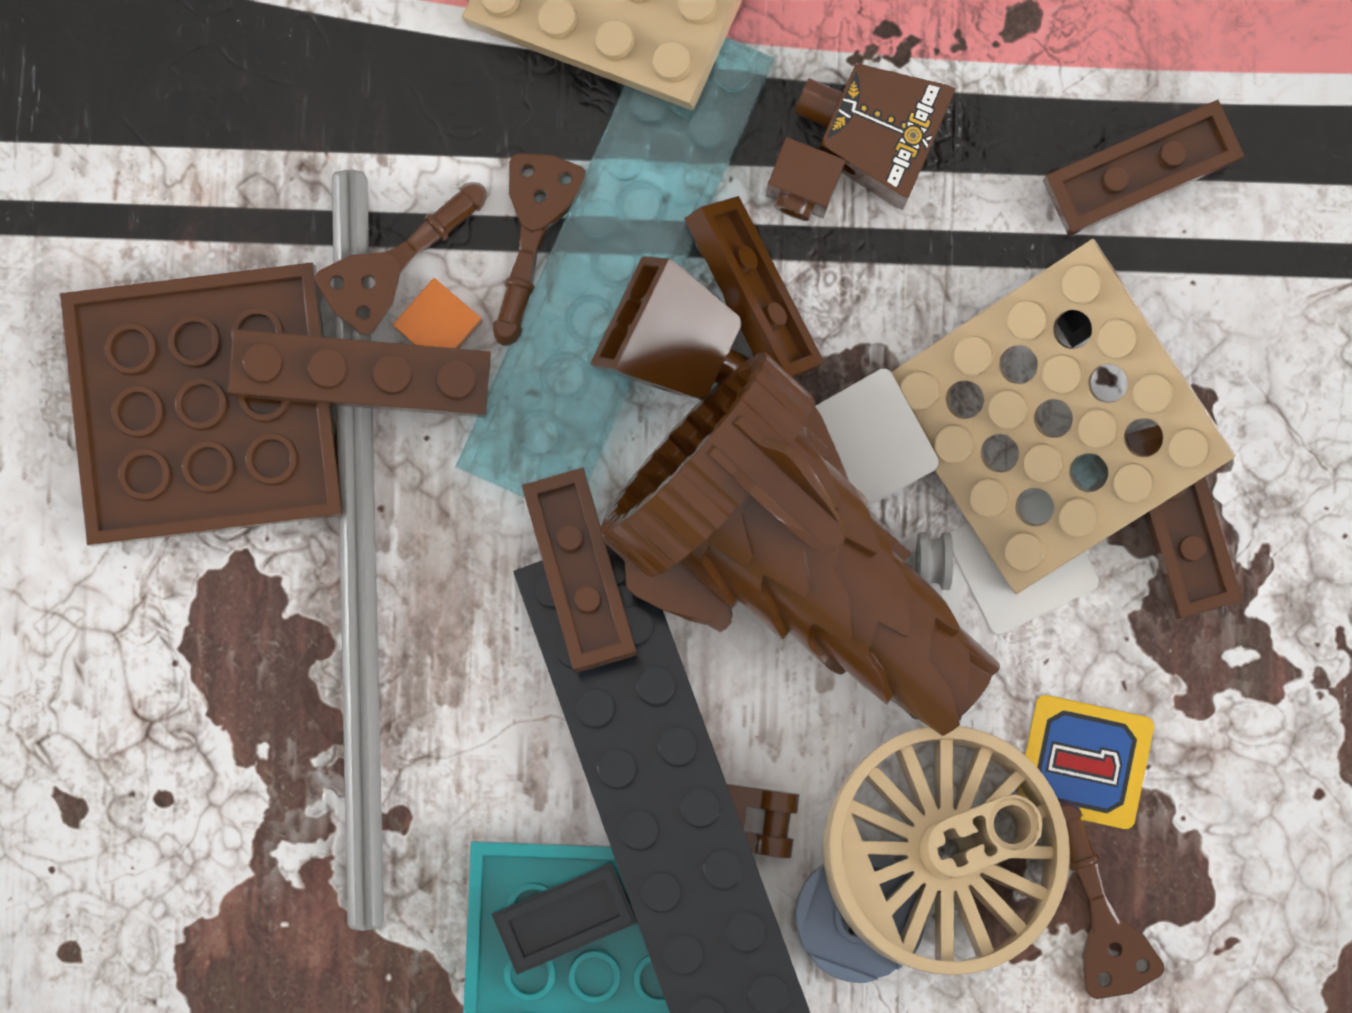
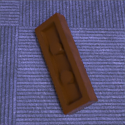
M1219 99L1047 174L1043 179V183L1069 237L1237 163L1245 155Z
M736 196L702 206L685 217L684 220L695 239L696 247L711 270L724 296L726 305L740 316V329L752 350L753 356L760 352H766L793 378L805 375L824 364L825 362L740 197Z
M1157 425L1126 434V440L1129 447L1135 453L1152 455L1158 452L1162 446L1163 432L1160 426ZM1206 477L1198 480L1145 514L1176 619L1243 601Z
M584 467L521 485L574 672L578 673L637 656L607 546L603 542L604 536L600 532L601 525Z

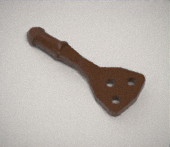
M516 154L509 161V196L520 221L521 230L519 253L510 277L505 280L506 291L498 319L493 322L494 337L502 346H510L516 343L522 335L523 328L521 326L530 295L535 292L533 280L537 254L547 230L573 208L588 182L587 173L582 166L554 155ZM528 168L534 170L531 176L526 177L522 175L524 170ZM569 176L572 178L570 183L566 185L560 183L563 177ZM537 195H547L543 202L535 201Z
M477 182L466 183L459 187L457 194L432 215L427 214L424 217L425 222L407 241L391 250L382 253L350 255L319 270L315 276L316 285L333 313L360 335L368 336L373 334L393 305L402 271L415 256L440 239L443 241L448 239V234L474 211H480L487 199L485 187ZM337 277L343 280L344 285L342 288L333 289L330 286L333 278ZM366 277H371L374 279L375 285L371 289H366L361 284L362 280ZM362 307L370 311L369 318L365 320L357 316L358 309Z
M1060 801L1069 835L1071 862L1069 863V869L1075 871L1087 896L1091 920L1082 952L1085 991L1089 997L1095 999L1132 994L1162 976L1164 963L1145 935L1116 915L1104 892L1097 864L1100 859L1098 854H1094L1081 819L1083 814L1074 803ZM1112 943H1117L1120 946V952L1117 956H1111L1108 952V947ZM1139 959H1145L1147 962V969L1144 972H1139L1136 969V962ZM1105 972L1110 976V982L1108 985L1101 986L1098 982V977L1101 973Z

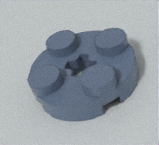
M868 855L874 872L895 864V862L884 856ZM824 864L811 872L798 894L795 907V921L800 942L816 965L837 979L853 983H867L878 980V978L887 976L894 970L900 969L903 965L885 958L870 948L856 934L848 932L849 925L841 916L831 896ZM907 873L880 884L885 899L908 877ZM918 889L892 915L900 936L918 894ZM924 924V927H923L922 932H921V934H920V937H919V939H918V942H917V944H916V947H915V949H914V952H913L914 954L916 953V951H917V949H918V947H919V945H920V943H921V940H922V937H923V933H924L925 924Z

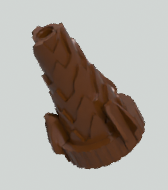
M760 352L743 362L709 392L708 396L697 403L647 457L626 486L620 491L614 503L605 514L600 528V532L604 535L603 542L625 561V585L636 597L688 621L708 625L718 632L726 630L732 623V608L739 601L781 640L790 633L829 670L840 675L848 672L858 683L886 705L890 700L893 701L913 719L920 720L944 736L960 726L962 715L974 705L986 690L992 676L999 671L1000 664L959 626L942 596L905 562L912 553L870 515L866 507L870 501L849 482L824 420L814 405V397L766 352Z

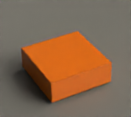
M433 278L392 325L414 345L460 349L482 324L483 320L437 279Z

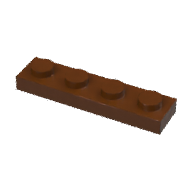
M233 329L228 395L233 397L485 418L491 351Z

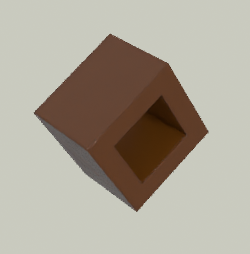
M786 137L768 181L765 196L776 200L774 204L776 210L795 219L809 221L811 214L824 219L846 160Z

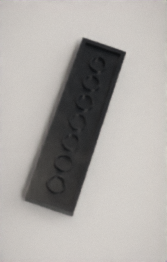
M606 544L637 656L575 673L572 668L543 561L541 560L514 570L513 573L669 1012L810 1013L663 610L636 597L626 588L625 561Z

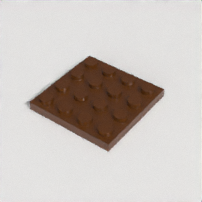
M313 262L60 293L84 524L88 546H103L342 515L338 453L332 405L233 397L228 395L233 329L324 337L319 288L315 280L317 270Z

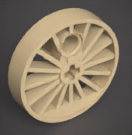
M958 726L950 733L942 736L930 727H924L888 740L874 749L850 772L838 789L827 815L823 835V864L829 890L839 912L854 933L870 948L885 958L908 968L932 974L961 975L985 971L1013 959L1027 949L1046 929L1057 911L1067 884L1070 862L1069 835L1061 805L1052 787L1035 764L1022 752L1002 739L981 730ZM934 743L935 801L912 745ZM953 745L973 750L974 754L953 804ZM894 752L916 807L877 767L879 763ZM991 759L1009 775L978 806L971 808ZM864 779L905 823L853 800ZM1020 786L1028 799L1011 794ZM999 810L1007 812L1015 822L1016 832L1011 843H1005L995 832L994 819ZM853 818L906 842L862 841ZM1042 835L1043 846H1035ZM953 840L957 852L952 853L949 858L941 860L937 848L943 846L946 841ZM868 855L908 856V859L874 872ZM1006 859H1043L1041 883L1038 885L995 864ZM913 871L885 899L880 884ZM982 877L1034 900L1030 911L1023 921ZM920 887L900 936L892 915ZM972 894L1011 934L994 948ZM934 899L935 960L913 953ZM954 902L976 955L961 961H954Z

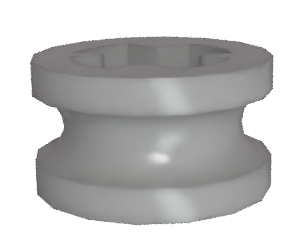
M918 532L915 571L929 584H939L941 590L951 589L953 574L951 533L942 532L941 537L934 540L928 537L927 532Z

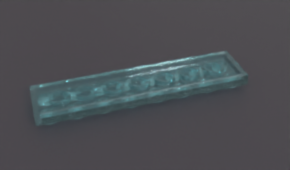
M726 37L693 111L624 86L523 313L520 326L523 328L521 335L514 343L509 345L489 389L486 417H477L455 466L457 469L523 498L525 497L521 485L584 467L589 483L633 383V380L599 370L589 364L641 257L669 258L684 268L695 243V239L684 218L698 208L712 204L773 66L774 57Z

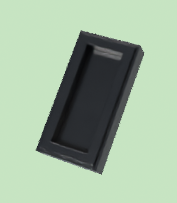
M612 861L492 913L494 922L517 975L637 923L633 909Z

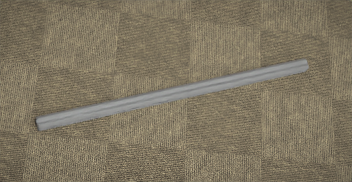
M358 170L334 172L332 175L333 261L335 263L350 255L369 254L368 181L364 172ZM337 277L334 278V289L342 288L344 285L343 280ZM370 277L364 278L361 282L362 286L366 289H370ZM362 307L358 309L357 316L365 320L369 318L370 311ZM335 315V338L371 341V334L368 336L360 335ZM337 405L338 476L342 515H339L347 919L350 929L363 931L379 929L384 923L373 408Z

